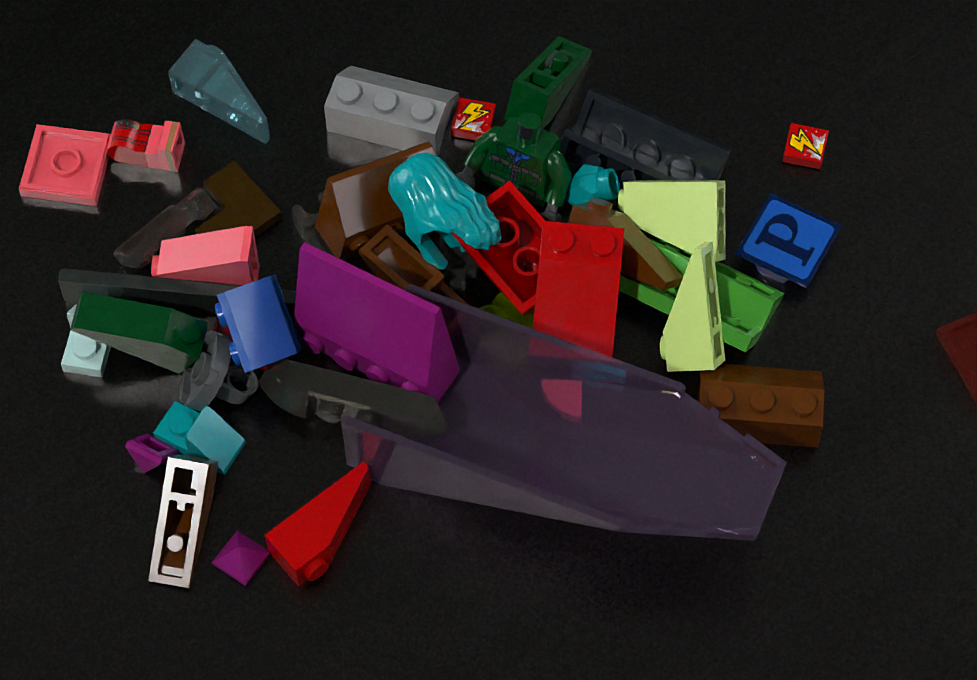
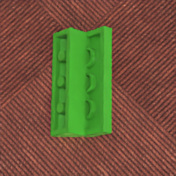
M641 230L677 271L684 276L692 254ZM719 261L715 262L723 342L747 352L757 343L780 304L784 293ZM620 273V292L668 315L670 314L680 286L662 290Z

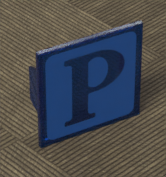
M770 193L735 255L756 264L759 273L784 284L790 280L807 288L842 225Z

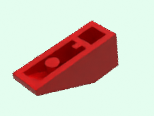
M364 461L265 534L268 551H270L273 558L298 587L307 580L314 581L321 577L327 571L329 564L340 547L371 485L369 467Z

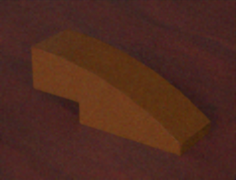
M388 224L359 249V254L378 278L440 307L450 340L471 322L473 308L444 283L445 275L436 267L427 263L422 255Z

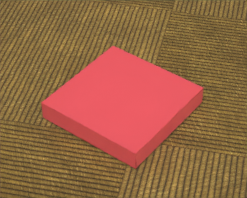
M37 124L19 186L21 197L97 206L109 160L107 148L111 134Z

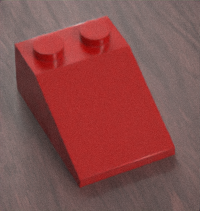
M543 221L531 352L612 360L625 228Z

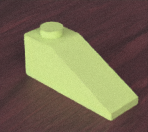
M713 241L704 242L693 250L663 330V336L660 339V354L662 359L666 360L667 372L715 370L725 361Z

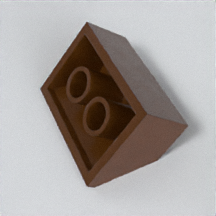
M429 141L327 178L315 227L336 258L345 260L353 256L361 257L359 249L387 224L402 238L407 236L403 214L388 191L389 177L398 165L402 164L412 155L419 153L435 155L433 146Z
M721 364L715 370H700L695 438L818 448L823 429L824 383L821 371Z

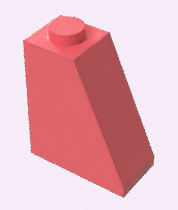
M242 226L162 240L160 254L154 255L152 259L151 275L152 277L233 285H245L257 281L260 264L253 226Z

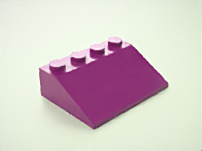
M303 243L299 251L294 324L301 338L300 343L314 354L322 352L332 357L339 366L346 370L352 371L354 368L366 374L370 381L380 387L388 385L398 390L405 399L414 404L422 402L434 408L460 372L441 308L314 246Z

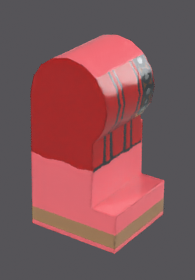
M118 120L113 126L107 154L113 160L120 163L178 172L185 146L180 122L165 121L164 126L142 125L131 120Z

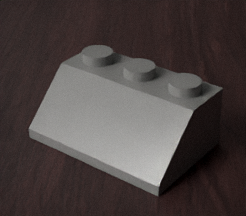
M349 66L336 75L325 102L324 111L327 131L399 150H405L429 141L433 146L435 156H438L459 98V92Z

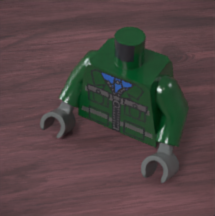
M531 112L523 113L519 118L510 117L503 127L493 126L480 135L463 162L466 167L463 172L457 173L456 176L472 189L475 187V179L473 177L475 172L479 173V180L498 188L510 180L529 202L543 208L547 204L546 211L539 213L544 220L546 217L552 222H562L561 215L557 211L559 206L563 207L572 175L561 153L559 137L541 129V118Z

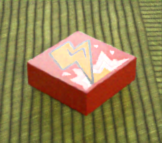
M459 97L451 125V136L476 141L480 135L492 128L496 114V104Z
M791 123L782 162L821 169L829 130Z

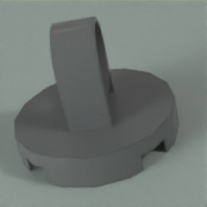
M209 330L205 334L200 359L194 363L193 368H186L182 374L179 400L184 402L185 406L202 411L205 406L211 403L214 397L232 404H242L257 390L258 378L255 372L252 370L244 373L242 365L236 366L233 359H231L229 343L232 341L229 336L213 330ZM230 376L238 377L244 383L245 391H239L234 388L230 382Z

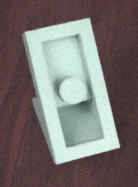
M74 305L67 313L70 328L74 317L76 305ZM70 331L61 362L63 372L102 378L111 346Z

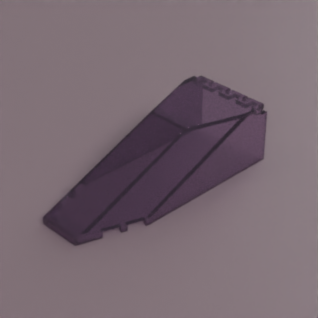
M408 285L407 292L441 308L460 372L434 408L422 402L414 404L405 399L398 390L387 385L382 397L389 403L379 402L369 424L344 415L341 425L347 465L357 467L364 461L369 467L370 479L389 487L617 532L756 541L787 462L747 433L744 437L720 419L721 413L713 406L708 410L685 392L686 386L681 382L415 285Z

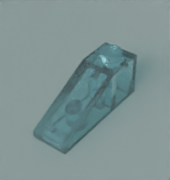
M195 39L168 71L173 93L266 144L270 140L267 117L227 56L214 45L207 46Z

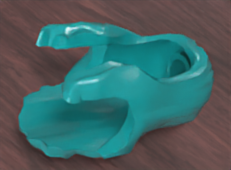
M430 153L412 155L409 159L398 165L389 177L388 191L403 214L406 234L416 244L424 260L437 269H445L448 261L427 235L429 232L437 231L450 248L459 246L462 253L465 250L450 233L454 232L474 249L480 248L488 251L491 245L494 246L500 242L502 238L500 222L488 208L485 196L477 193L468 184L461 181L440 157Z

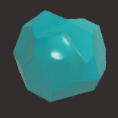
M584 164L572 178L565 201L573 206L589 202L590 198H598L608 202L618 199L620 184L616 172L612 168L603 169V167Z

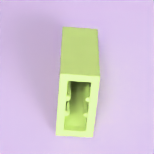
M633 180L623 182L624 189H620L618 195L619 211L626 214L640 230L691 254L695 248L704 242L713 241L715 262L726 259L725 180Z

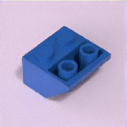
M276 274L217 295L219 303L215 304V310L222 327L228 326L233 339V342L229 343V350L236 366L242 365L244 373L303 350Z

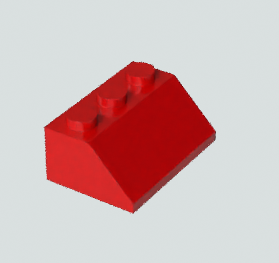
M509 180L486 198L488 208L500 222L502 238L497 245H491L488 251L480 248L474 249L454 232L450 234L520 315L524 317L533 314L535 309L542 225L545 220Z

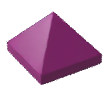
M149 434L131 439L125 445L143 473L166 463L168 457L179 454L178 449Z
M236 531L212 561V565L246 586L271 553L247 536Z

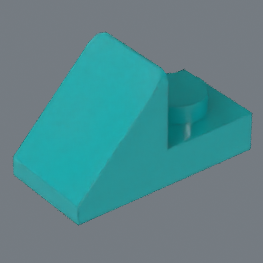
M177 401L173 403L153 432L155 438L178 449L177 451L186 456L219 461L217 472L222 475L226 474L246 444L245 439L210 407L205 406L198 413Z

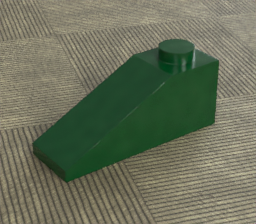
M558 36L514 80L504 120L507 121L510 117L519 118L521 114L531 112L541 118V129H544L553 120L590 59L592 50Z
M82 292L78 298L70 330L180 374L200 359L208 323L173 308Z

